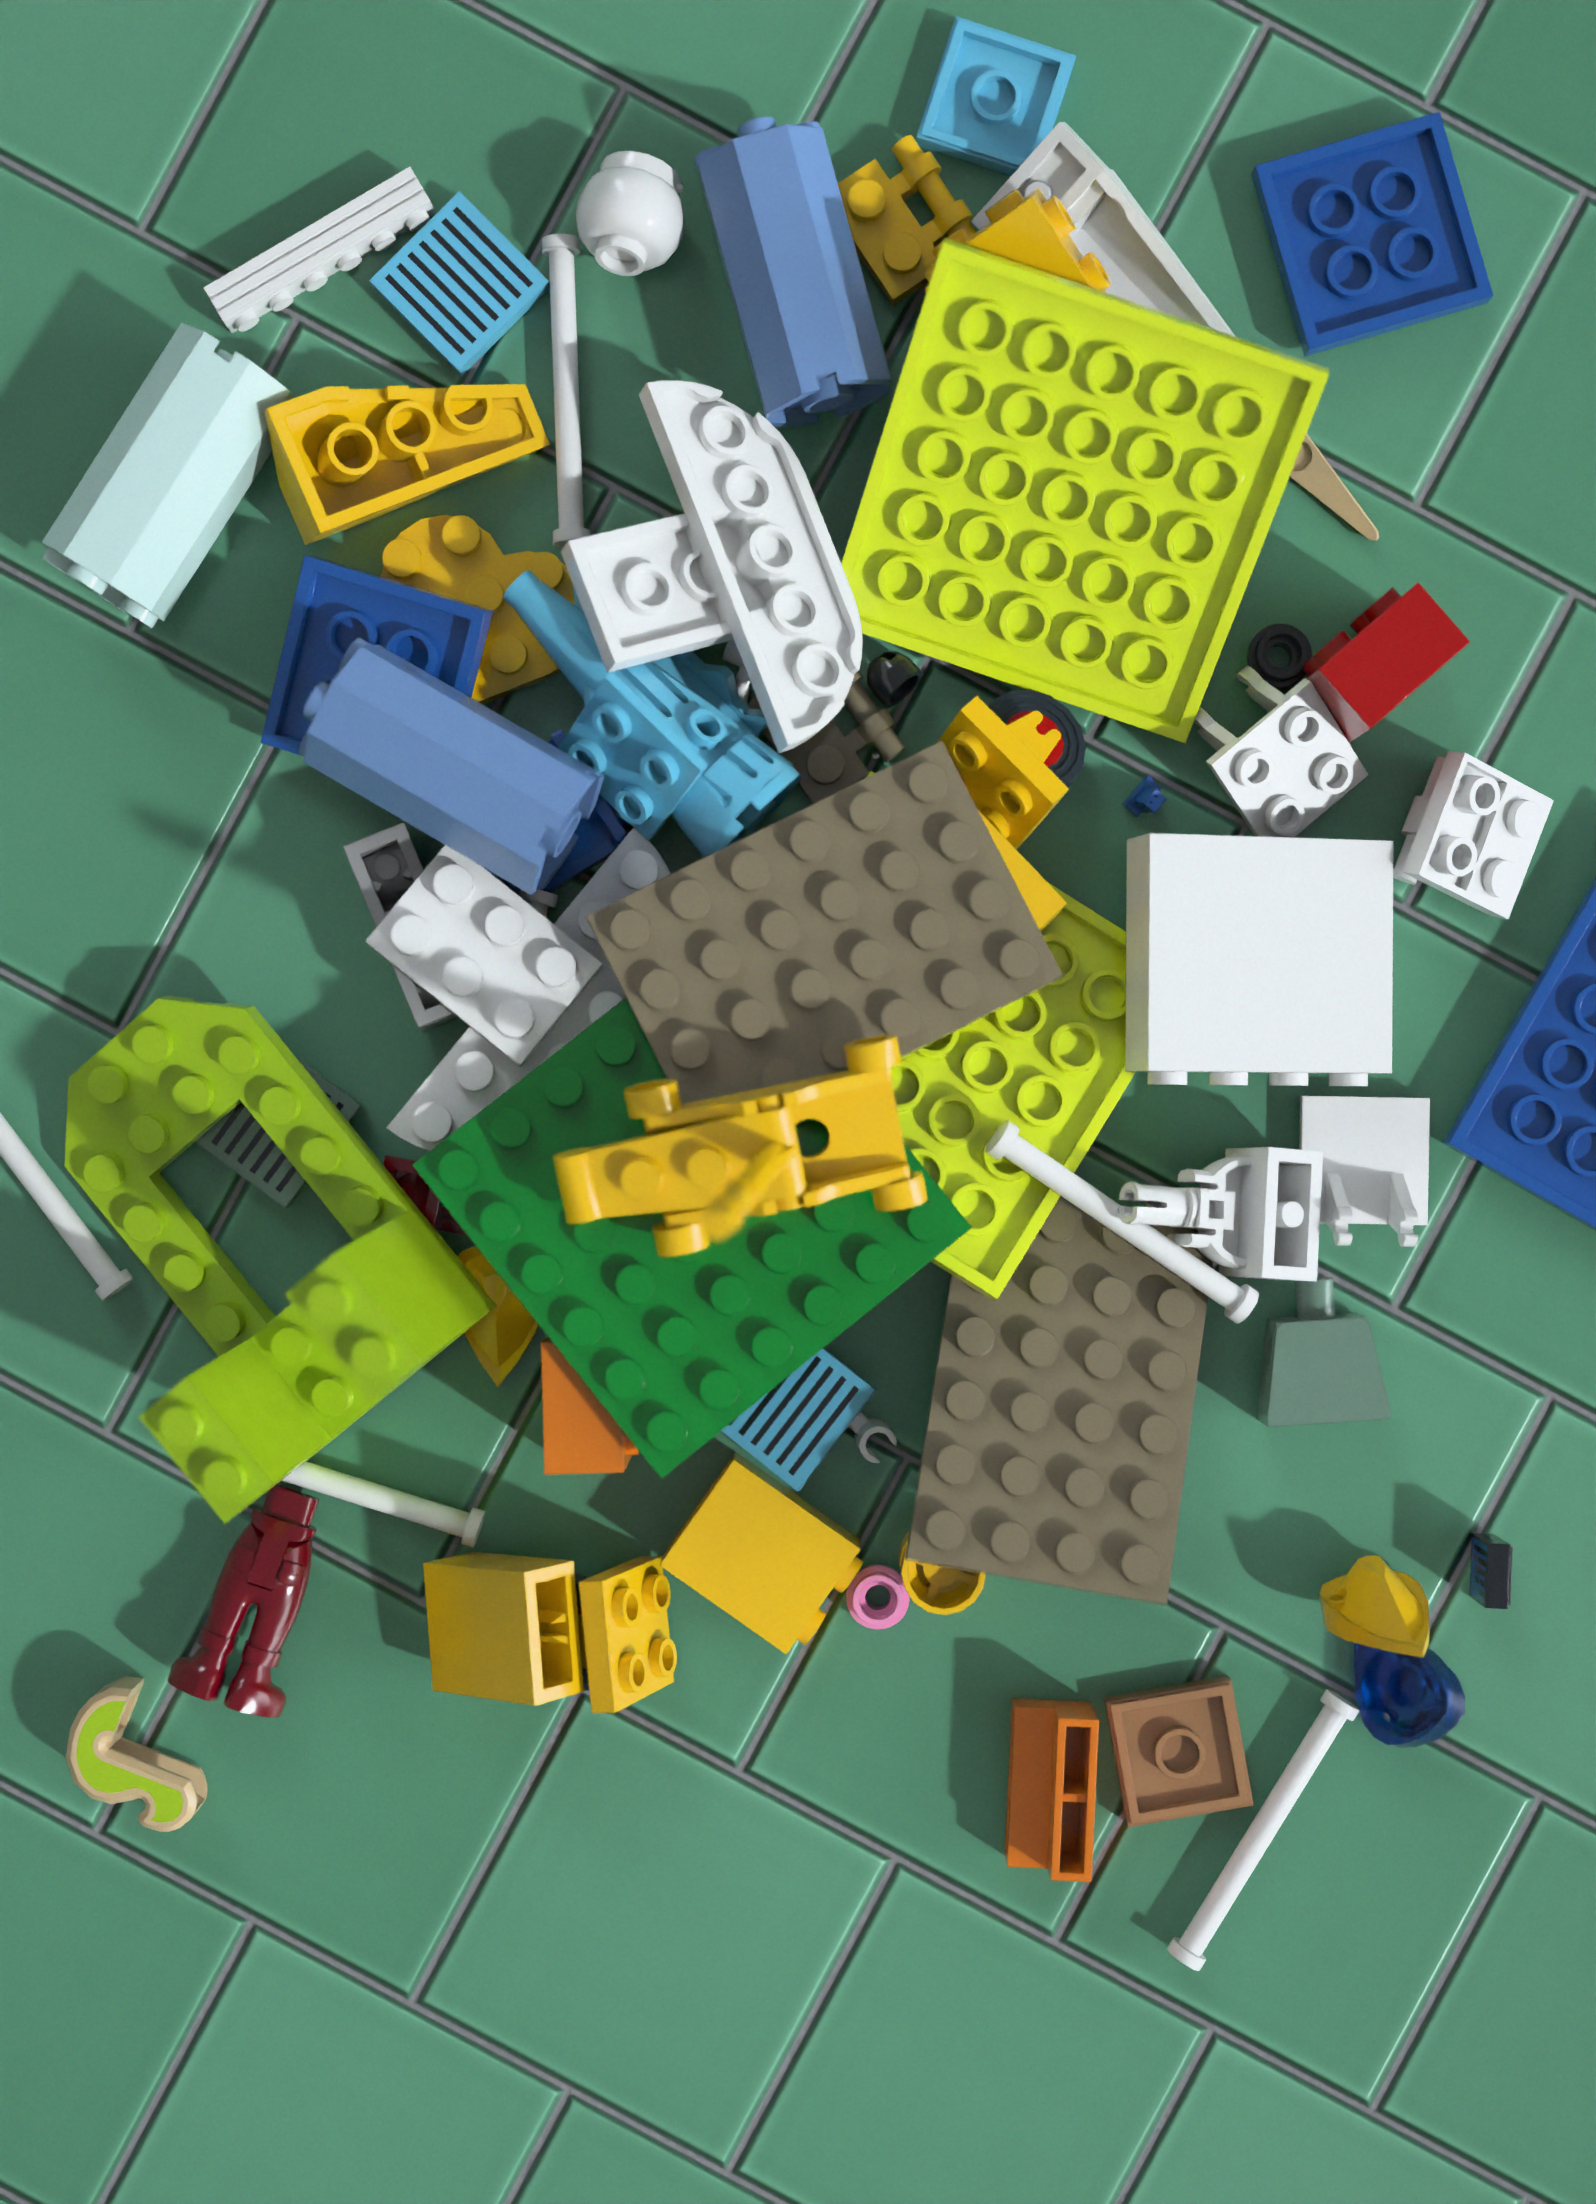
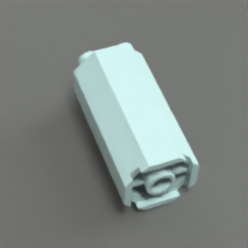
M182 322L42 541L47 546V549L41 559L72 579L81 582L90 588L94 594L150 628H153L158 619L165 621L271 454L272 447L264 411L269 407L291 400L294 397L287 388L238 352L232 355L219 349L216 354L214 350L219 344V340L205 331Z

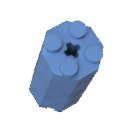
M773 117L752 119L737 129L738 138H734L722 146L706 149L697 154L694 160L764 417L774 427H804L819 423L817 415L819 412L834 409L836 417L855 413L889 395L891 377L823 128L816 121H808L796 125L785 124L777 127Z
M357 638L347 649L340 664L339 674L330 685L324 681L320 682L306 702L303 715L310 719L312 723L299 747V754L304 756L303 762L530 895L536 893L537 889H544L568 857L579 838L574 832L580 818L588 820L596 806L604 775L379 644L371 645L363 639Z

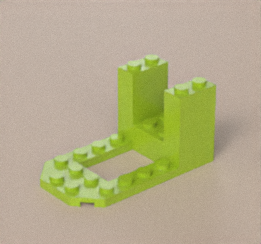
M176 996L158 998L68 1078L64 1167L218 1356L215 1360L185 1377L142 1413L139 1418L224 1523L228 1522L312 1458L497 1307L495 1302L485 1293L482 1286L255 1006L194 1001L193 998ZM241 1102L354 1240V1242L334 1252L285 1293L291 1304L277 1316L272 1313L160 1174L164 1168Z

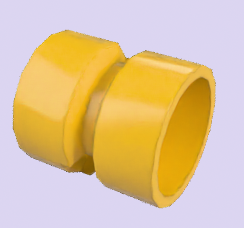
M908 1531L901 1542L898 1561L904 1588L912 1601L925 1611L940 1615L961 1612L973 1604L983 1590L986 1575L906 1561Z

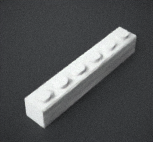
M408 167L205 286L204 290L231 333L237 330L243 332L254 327L259 322V318L271 310L277 312L287 308L293 302V298L306 290L310 292L321 288L328 281V277L340 270L349 271L360 264L363 256L374 250L383 251L395 243L397 236L408 230L417 231L430 220V217L436 213L411 167Z

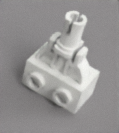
M1275 1147L1225 1149V1158L1209 1164L1203 1170L1186 1169L1181 1170L1178 1174L1177 1182L1197 1183L1201 1188L1143 1185L1136 1182L1125 1183L1121 1188L1119 1200L1145 1202L1146 1207L1119 1206V1216L1123 1223L1129 1225L1150 1224L1197 1229L1198 1234H1175L1174 1241L1182 1247L1197 1248L1206 1258L1219 1264V1273L1223 1276L1317 1282L1323 1152Z

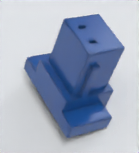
M1146 776L1122 805L1135 817H1138L1141 812L1155 814L1167 798L1159 792L1162 788L1150 776Z

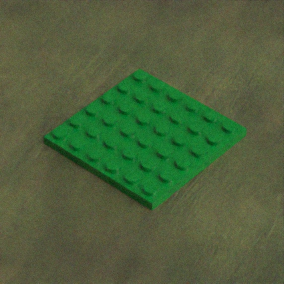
M625 997L412 1164V1166L662 1479L972 1227L905 1144L904 1149L910 1171H920L923 1173L928 1198L923 1204L907 1209L877 1211L874 1207L872 1191L867 1189L839 1196L810 1207L801 1206L791 1210H778V1213L766 1216H744L742 1225L722 1240L709 1238L710 1245L693 1253L671 1257L657 1255L652 1227L664 1222L662 1212L605 1217L585 1223L568 1224L565 1218L553 1156L567 1150L586 1147L593 1148L646 1135L643 1118H629L623 1091L637 1084L667 1079ZM804 1119L795 1125L800 1154L812 1156L820 1153L825 1148L828 1142V1130L821 1121Z

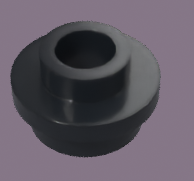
M1273 624L1263 628L1252 639L1247 651L1248 666L1253 668L1263 680L1276 689L1287 688L1299 682L1306 675V672L1303 670L1304 664L1312 658V649L1307 637L1299 629L1287 624ZM1281 647L1286 650L1289 656L1287 667L1276 668L1270 664L1268 660L1270 648Z

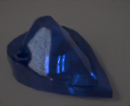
M1354 1643L1355 1694L1363 1723L1374 1738L1386 1745H1395L1399 1748L1418 1747L1442 1738L1458 1724L1465 1714L1466 1697L1455 1673L1434 1651L1427 1647L1422 1658ZM1385 1713L1389 1715L1390 1722L1385 1720Z

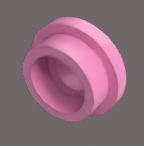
M880 1564L860 1569L846 1591L847 1607L852 1617L862 1626L875 1630L886 1629L897 1624L906 1614L910 1601V1596L904 1588L902 1575L895 1569ZM881 1585L888 1589L890 1597L884 1605L873 1606L867 1602L865 1595L872 1586Z

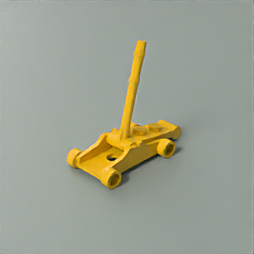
M897 1035L870 1036L844 1044L847 1071L685 1104L681 1103L676 1079L649 1081L626 1088L623 1092L628 1116L631 1119L643 1118L646 1135L593 1148L586 1147L567 1150L553 1156L566 1222L568 1224H578L605 1217L662 1212L664 1222L654 1225L652 1232L657 1255L671 1257L702 1250L710 1245L709 1238L713 1240L726 1238L742 1225L744 1216H766L776 1214L778 1210H791L801 1206L810 1207L839 1196L867 1189L872 1191L874 1207L877 1211H896L923 1204L928 1199L923 1173L920 1171H910L891 1081L892 1074L890 1068L902 1062ZM804 1119L819 1120L828 1130V1142L825 1148L820 1153L812 1156H804L800 1154L795 1125Z

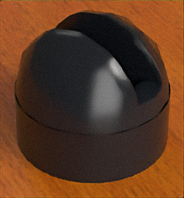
M886 651L869 663L867 684L873 695L886 708H890L902 701L917 686L922 678L923 671L909 657L897 651Z

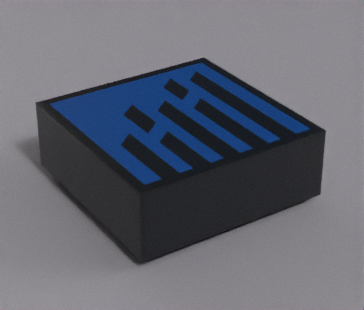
M1472 1533L1469 1596L1484 1608L1508 1609V1605L1511 1604L1513 1547L1495 1534Z

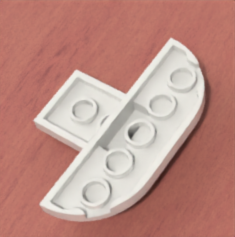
M679 380L648 382L639 393V397L685 513L570 540L561 550L607 673L735 640L778 753L793 749L818 733L841 710L845 704L844 700L849 693L854 674L860 669L863 640L859 611L803 467L793 449L782 434L759 412L752 417L736 405L720 398L723 391L711 386Z
M634 827L554 924L481 865L445 845L366 939V943L470 1026L386 1127L388 1130L418 1148L427 1151L432 1150L625 998L586 916L670 875V871L659 852Z

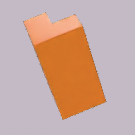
M1012 1698L1004 1851L1007 1867L1047 1869L1050 1879L1053 1881L1092 1882L1099 1719L1091 1702Z

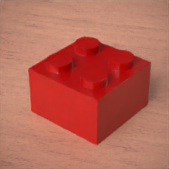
M1418 582L1402 596L1394 587L1388 590L1349 625L1357 634L1353 639L1342 630L1304 664L1303 670L1309 676L1307 680L1312 682L1350 743L1376 725L1468 645L1470 641Z

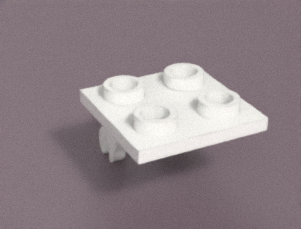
M1246 666L1236 674V677L1239 681L1249 686L1245 690L1246 693L1259 703L1268 714L1239 738L1215 722L1201 707H1199L1194 723L1200 727L1197 730L1198 734L1217 750L1206 763L1254 836L1294 838L1366 778L1368 773L1311 681L1304 678L1284 695L1263 680L1253 668Z
M1300 1096L1299 1150L1323 1152L1320 1223L1326 1224L1333 1232L1336 1246L1351 1245L1353 1235L1348 1231V1224H1388L1397 1233L1398 1242L1401 1247H1415L1417 1245L1418 1235L1414 1234L1413 1225H1428L1430 1098Z

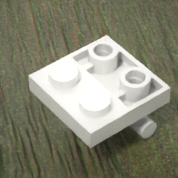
M1448 751L1446 757L1438 756L1436 758L1422 796L1414 797L1401 831L1406 836V839L1393 870V878L1413 885L1419 880L1491 917L1509 919L1554 800L1467 753Z

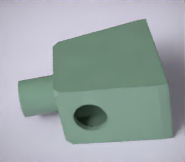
M1317 1277V1282L1295 1281L1297 1316L1267 1318L1257 1403V1420L1267 1427L1391 1419L1390 1406L1367 1317L1356 1312L1335 1313L1333 1278Z

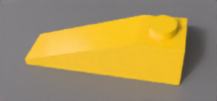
M526 384L451 385L449 388H409L407 385L386 386L380 389H349V386H326L269 407L264 411L278 483L305 545L372 520L550 445Z

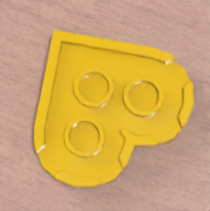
M441 515L420 519L400 532L395 540L386 545L382 554L383 569L381 576L493 610L471 697L473 700L483 705L550 679L561 672L519 615L503 599V595L508 587L522 573L530 570L542 582L574 604L571 577L566 565L560 562L554 554L550 552L536 553L524 551L503 555L491 534L479 527L472 518L464 515Z

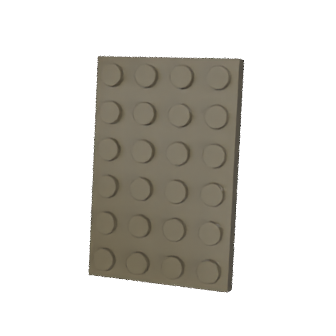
M943 741L586 916L666 1078L677 1080L682 1104L847 1071L844 1044L865 1037L885 1034L897 1035L900 1055L903 1058L1059 980L1063 976Z
M1062 1196L1056 1202L997 1300L992 1301L950 1274L905 1560L1155 1605H1166L1208 1296ZM1150 1225L1172 1241H1174L1175 1234H1198V1230L1193 1228ZM1182 1247L1212 1268L1213 1261L1206 1258L1197 1248Z

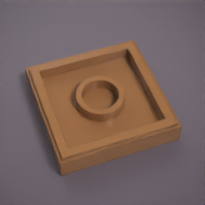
M1228 1675L1104 1697L1125 1821L1128 1827L1253 1806L1233 1685Z

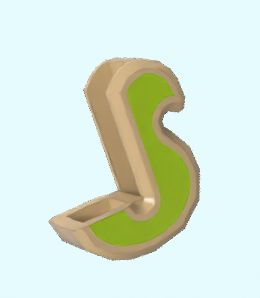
M124 1676L104 1686L79 1710L70 1728L65 1758L73 1782L91 1799L109 1804L131 1801L138 1798L142 1799L145 1803V1808L138 1814L140 1824L143 1827L159 1832H170L181 1828L202 1807L208 1792L206 1777L201 1767L122 1737L145 1679Z

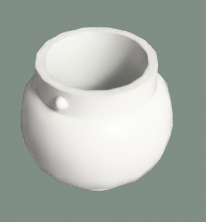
M617 151L606 156L601 163L599 172L591 177L581 192L576 210L579 238L602 268L621 276H635L643 271L665 264L675 252L684 231V205L679 197L683 191V185L676 171L663 160L646 153Z

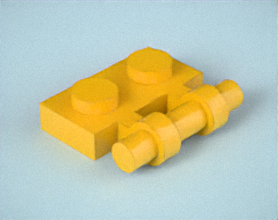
M912 135L903 137L891 149L903 167V170L891 179L888 178L875 158L838 183L856 253L892 307L929 283L924 273L937 261L931 251L934 247L962 227H964L969 236L976 233V230L970 223L974 218L973 214L963 199L957 201L954 199L939 176L942 171L941 166L931 152L924 153ZM918 191L935 215L933 220L922 227L904 202V200Z

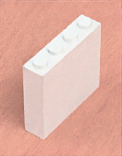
M1149 833L1127 839L1125 1072H1148V1085H1187V1072H1209V1085H1248V1073H1269V1086H1308V1073L1329 1074V1086H1368V1074L1392 1073L1394 841Z

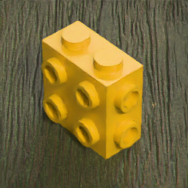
M1039 187L1024 198L1017 188L1001 198L985 211L991 222L973 235L969 236L964 227L947 237V239L1105 293V289L1111 286L1109 276L1097 257L1091 251L1083 256L1070 237L1069 233L1075 230V225L1064 205L1055 195L1047 200ZM942 242L931 250L936 259L938 258ZM936 261L924 273L929 283ZM927 285V286L925 287V292H926V293H927V290H928L929 285Z

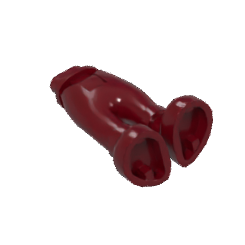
M276 1484L268 1490L262 1509L254 1508L252 1510L251 1521L230 1550L217 1581L206 1626L202 1627L198 1638V1644L201 1647L192 1657H181L172 1663L167 1679L170 1685L202 1700H217L220 1697L226 1679L229 1655L234 1653L239 1640L238 1634L251 1604L255 1603L257 1612L249 1638L245 1641L240 1655L242 1661L228 1688L223 1704L229 1709L269 1718L281 1716L286 1703V1695L280 1687L272 1683L270 1670L271 1668L278 1667L282 1655V1646L297 1618L308 1584L312 1553L311 1538L315 1537L317 1528L312 1526L311 1522L319 1502L318 1498Z

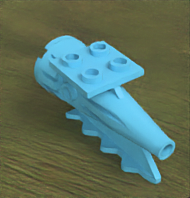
M530 570L522 573L505 591L503 599L519 615L584 701V709L558 749L604 775L599 794L647 841L651 840L658 833L670 815H672L679 827L692 841L703 858L752 835L756 831L754 827L768 812L772 814L797 786L802 775L793 767L794 764L758 739L767 727V722L762 710L751 709L739 698L734 673L727 666L705 664L693 651L607 673L574 585L573 604L542 582Z

